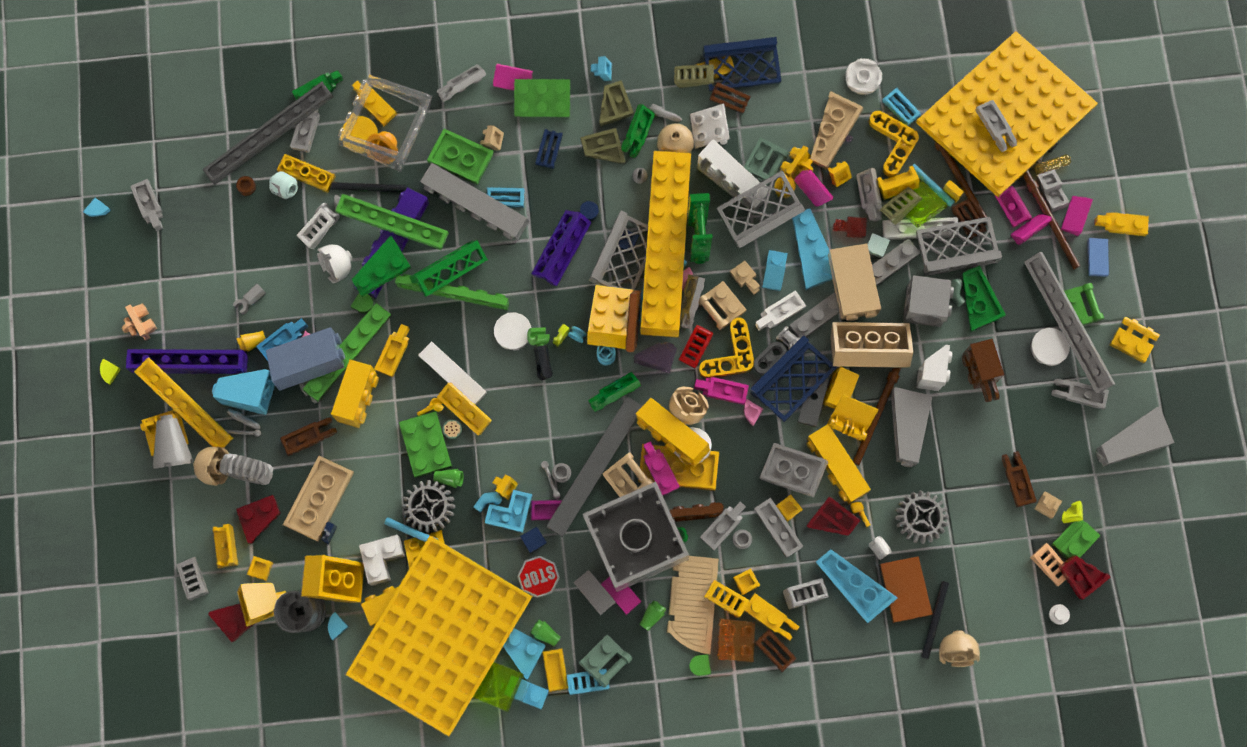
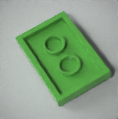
M514 79V117H570V79Z
M443 129L427 161L478 185L494 155V151L447 129Z
M436 411L399 422L415 478L452 467Z

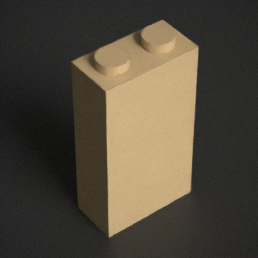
M861 244L829 250L828 260L841 320L854 321L862 316L866 318L877 316L881 310L868 245Z

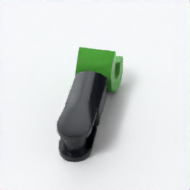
M546 327L530 328L527 332V339L531 345H537V347H534L537 377L543 381L551 378L553 375L547 345L550 334H545Z

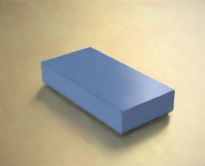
M1089 238L1087 240L1088 276L1107 277L1109 275L1108 239Z

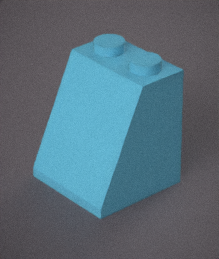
M263 369L218 378L217 383L213 385L212 394L224 406L266 415L275 385L272 382L270 371Z

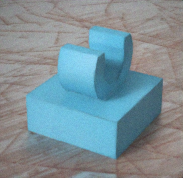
M605 56L598 57V64H591V72H594V76H600L604 81H610L612 63Z

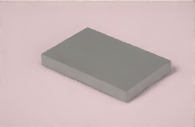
M774 443L759 478L763 481L814 497L828 461Z

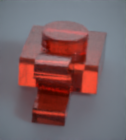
M847 217V221L836 219L835 223H833V231H846V237L865 238L867 218Z

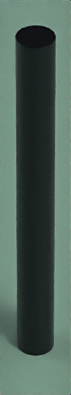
M331 183L332 190L405 192L407 189L406 185Z
M941 582L921 658L929 660L949 587L948 582Z

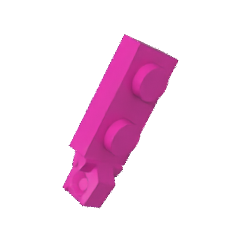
M715 377L706 378V381L696 379L694 389L703 391L702 395L745 405L749 385Z
M651 441L644 444L643 447L647 453L644 456L645 464L657 483L662 496L680 488L660 449L655 450Z

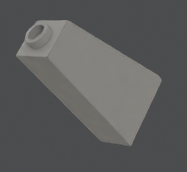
M894 387L891 392L896 462H901V465L905 467H913L919 463L933 396Z
M1160 406L1097 448L1096 456L1098 461L1102 462L1103 467L1167 447L1174 443Z

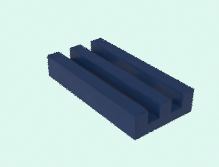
M548 129L544 130L536 165L554 169L563 133L551 132ZM550 136L544 161L541 162L547 137ZM554 137H556V138H557V142H556V145H555V149H554V153H553V156H552L551 164H549V163H548L549 155H550V152H551V148H552V144H553V141H554Z

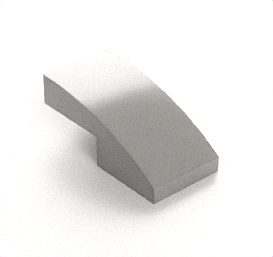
M1053 169L1037 175L1041 192L1050 211L1054 212L1068 207L1070 202L1061 188L1062 182L1056 171Z
M589 570L573 582L600 615L616 603Z

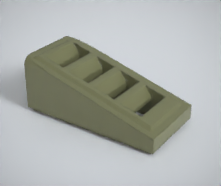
M677 66L674 68V83L679 88L714 83V66ZM704 71H707L706 78H704Z
M907 187L885 204L880 211L896 226L922 198L910 187ZM910 194L914 199L910 200L906 196ZM904 199L908 204L904 205L901 201Z

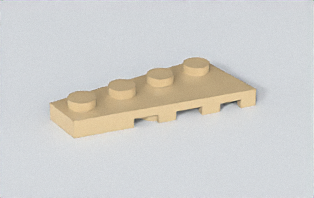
M830 91L828 103L810 158L813 161L812 163L826 170L828 169L863 111L862 106Z

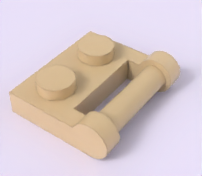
M724 281L708 293L702 295L698 302L717 323L716 326L720 331L731 324L733 319L739 318L746 312V308ZM711 298L725 314L726 319L723 320L708 302Z
M631 453L625 455L603 473V476L619 497L653 483L633 460L634 456ZM626 463L642 483L639 487H637L622 467Z

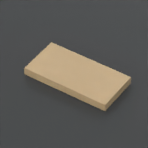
M318 456L283 525L319 542L324 533V527L330 521L354 472L322 456Z

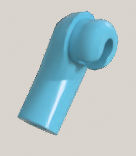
M495 491L484 493L473 507L481 513L489 503L499 505L502 502V497Z

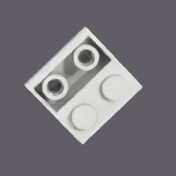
M945 345L922 363L918 369L916 388L939 391L949 381L950 370H947L948 363H951L952 352L949 351L950 345Z

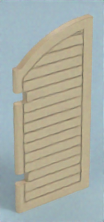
M689 556L688 561L673 567V571H679V576L672 577L669 615H675L674 621H668L667 633H670L685 647L710 655L715 604L705 598L704 595L713 580L717 581L719 559ZM715 590V592H714L713 595H712V597H714V598H715V595H716V590Z

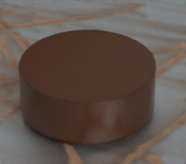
M243 176L238 179L236 187L240 194L248 196L255 192L256 183L251 177Z

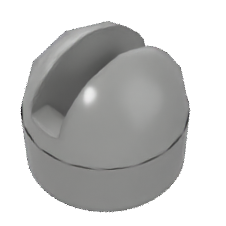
M636 168L633 171L632 178L634 182L642 184L647 180L645 169ZM638 172H642L641 179L638 178Z

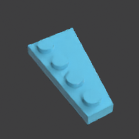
M806 209L804 212L793 217L792 220L802 265L805 290L832 280V274L828 260L829 248L811 209Z
M831 549L816 561L867 623L898 598Z

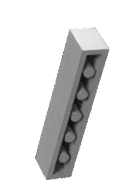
M431 163L420 181L424 185L423 189L430 194L434 192L439 194V199L446 203L453 202L456 204V209L463 213L465 211L470 212L473 219L479 222L482 219L487 222L486 226L494 231L497 229L503 232L502 235L509 240L513 238L519 240L530 222L525 216Z

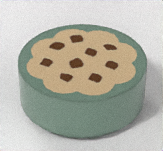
M448 420L443 425V433L446 438L455 440L461 436L462 426L457 420Z

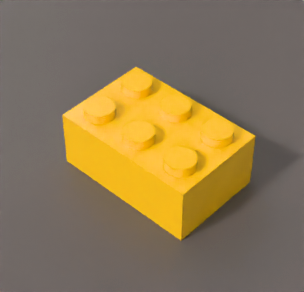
M595 286L587 344L621 349L626 348L629 298L633 292L632 289Z
M349 360L331 415L337 422L360 428V425L364 424L367 415L365 413L366 407L370 406L373 395L371 393L373 387L376 388L379 380L376 371L371 365Z
M325 555L305 556L301 596L342 603L361 602L364 575L363 562Z

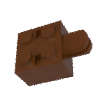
M993 338L970 344L962 356L963 365L968 368L969 383L973 384L974 389H982L986 402H991L992 399L994 401L999 400L1000 395L996 383L1004 376V372Z

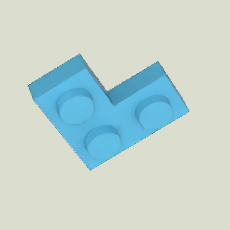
M513 490L509 508L489 504L485 524L523 533L533 495Z

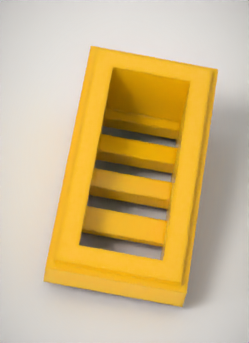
M713 580L704 595L705 598L736 618L741 617L749 603L748 599L716 580ZM718 587V588H720V590H719L718 594L716 595V597L714 598V597H712V595H713V593L715 592L716 588ZM725 591L727 594L721 602L719 601V599ZM730 597H734L731 604L727 606L726 604ZM739 600L741 603L737 610H734L733 608Z

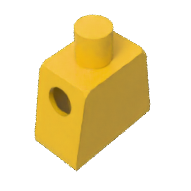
M273 583L241 584L237 593L246 626L273 617L275 603L286 591L276 593Z

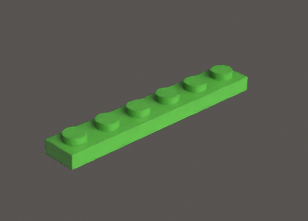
M342 194L335 210L338 214L442 250L449 234L447 230Z
M403 274V276L399 275L396 277L395 283L398 288L422 292L418 283L412 284L409 278L411 275ZM425 279L423 281L427 290L433 287L432 280ZM449 283L432 293V295L503 310H508L509 300L503 294L495 293V295H490L484 290L471 291L465 286L452 287Z
M376 303L342 344H340V349L342 348L345 354V359L343 360L345 368L311 379L304 386L303 391L319 402L346 370L349 360H354L388 321L391 314Z

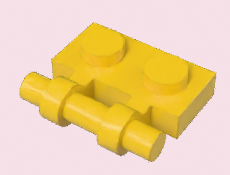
M1124 317L1121 323L1128 326L1127 329L1124 330L1119 327L1109 345L1145 363L1154 345L1147 341L1149 338L1157 341L1159 334L1155 333L1154 329L1150 327L1146 328L1138 324V321L1135 319L1131 320ZM1133 330L1143 334L1142 338L1133 335Z

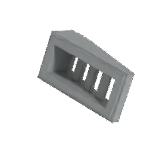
M196 557L176 564L187 600L192 601L209 593ZM193 564V568L186 571L183 570V567ZM195 571V575L186 578L187 574ZM197 578V582L189 585V581ZM200 586L199 589L191 591V588Z
M823 578L789 587L783 591L789 610L829 597ZM814 585H817V588L820 593L819 596H817ZM808 587H809V589H810L812 598H810V596H809V593H808V590H807ZM799 590L802 591L804 600H802Z

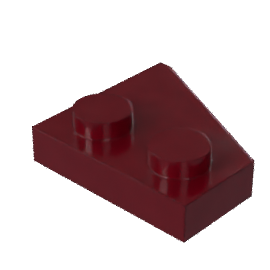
M829 496L807 524V527L849 536L861 520Z
M1071 556L1058 567L1077 597L1081 600H1084L1111 578L1109 574L1096 569L1097 567L1086 563L1078 556Z
M240 603L208 613L231 642H235L253 626H246Z

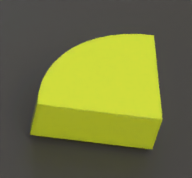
M562 324L558 330L559 334L553 339V344L559 347L570 332L569 327L565 324Z
M103 359L100 365V373L103 380L111 385L121 369Z
M1081 501L1072 503V506L1066 512H1063V523L1083 520Z

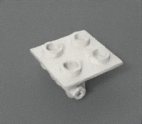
M724 104L690 114L695 149L707 146L712 139L720 142L721 145L728 143L727 141L730 138Z

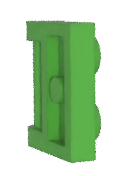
M1092 283L1064 291L1082 325L1104 319L1092 291L1094 289ZM1085 292L1093 316L1088 317L1080 293Z

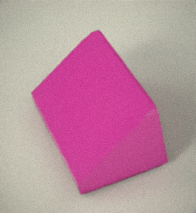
M496 64L493 86L514 90V79H532L533 71Z
M803 170L794 179L796 184L816 207L833 199V196L812 170Z
M1010 186L999 197L995 195L1013 227L1032 219L1014 186Z
M1072 196L1061 230L1079 236L1083 230L1093 199Z
M1038 214L1011 233V237L1018 245H1021L1046 227L1052 218L1047 215Z

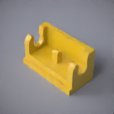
M910 166V170L896 176L884 180L881 177L877 178L879 190L884 200L897 196L907 187H910L912 190L919 188V177L913 166Z
M843 367L837 368L832 375L822 405L835 409L843 394L851 397L859 375Z
M224 524L223 527H212L217 567L224 568L238 565L233 526Z

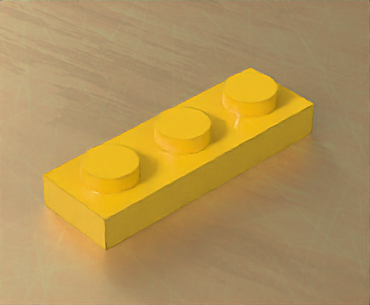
M451 382L447 383L437 396L447 408L478 436L483 433L492 421Z

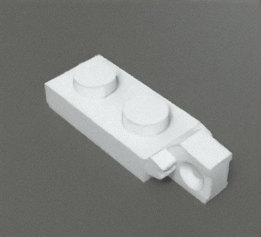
M794 291L766 308L761 313L762 318L756 321L755 326L759 331L767 326L770 329L776 327L806 308V305L798 293Z

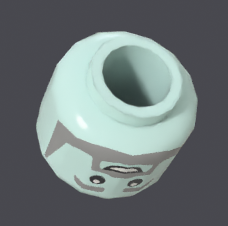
M278 172L270 178L269 188L273 194L283 199H288L296 194L298 186L294 177L285 172Z

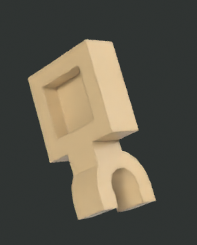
M746 261L730 270L731 276L740 287L746 285L753 295L760 291V285L754 280L756 273Z

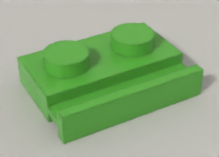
M1083 520L1075 521L1061 533L1052 545L1067 559L1071 556H1078L1080 558L1101 535Z

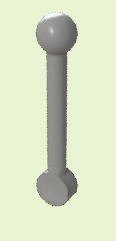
M224 429L229 434L254 435L255 437L261 435L260 430L240 431Z
M543 461L541 467L545 469L553 490V497L558 499L560 493L556 490L548 469L549 463Z

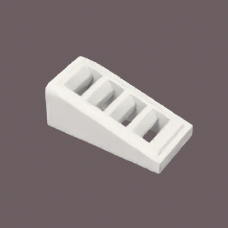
M320 208L296 236L314 250L335 220L323 208ZM321 216L327 220L326 224L320 219ZM317 222L323 226L321 229L316 225ZM313 227L318 231L317 234L312 231ZM309 233L313 236L312 239L308 237Z
M881 536L876 537L869 543V547L879 560L892 552Z

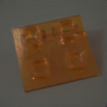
M720 619L718 624L719 641L717 642L718 659L754 662L755 622Z

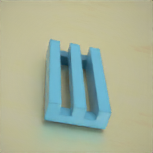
M897 88L882 100L895 116L907 126L921 116V113ZM893 95H896L914 115L912 116Z
M487 187V195L495 200L520 201L501 202L507 207L524 208V188ZM491 193H519L520 196H491Z

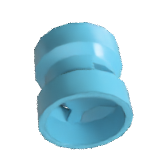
M598 346L596 352L598 362L606 366L611 365L616 357L615 348Z

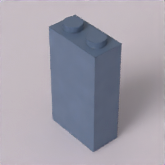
M330 327L266 350L271 379L280 391L345 368L343 363L345 354L339 345L342 344L340 335L338 333L335 334Z

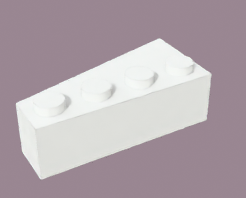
M714 139L698 155L697 169L732 197H736L761 183ZM764 187L759 188L756 197L766 199L768 189ZM745 196L741 199L740 203L749 209L752 198ZM755 199L752 210L757 211L764 201Z

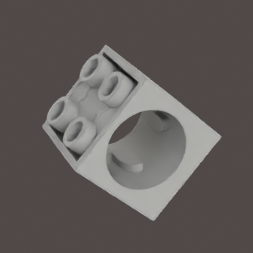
M913 275L906 289L903 322L941 327L944 322H947L952 312V305H949V300L953 297L954 287H951V280Z

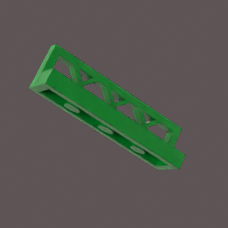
M478 240L469 241L411 275L409 278L412 284L418 283L424 297L488 259ZM477 250L481 258L476 262L470 260L471 252ZM458 260L465 261L464 268L461 271L454 269ZM442 269L450 271L446 280L439 278ZM427 278L434 279L433 287L427 290L423 283Z

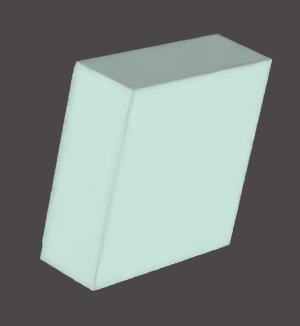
M872 233L868 242L869 254L882 258L890 240Z

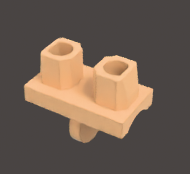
M145 305L126 306L125 308L132 321H130L129 317L123 319L125 322L122 326L123 332H130L132 336H135L137 334L135 329H137L139 335L145 341L150 339L149 334L155 331L157 327L151 318L145 322L141 321L140 318L149 314Z

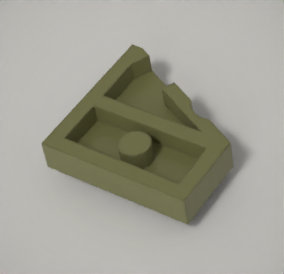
M622 80L605 85L599 119L600 126L634 116Z
M616 128L580 137L585 157L620 164L626 163Z

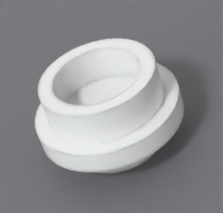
M1058 604L1050 609L1049 617L1053 623L1061 625L1069 620L1070 613L1064 605Z

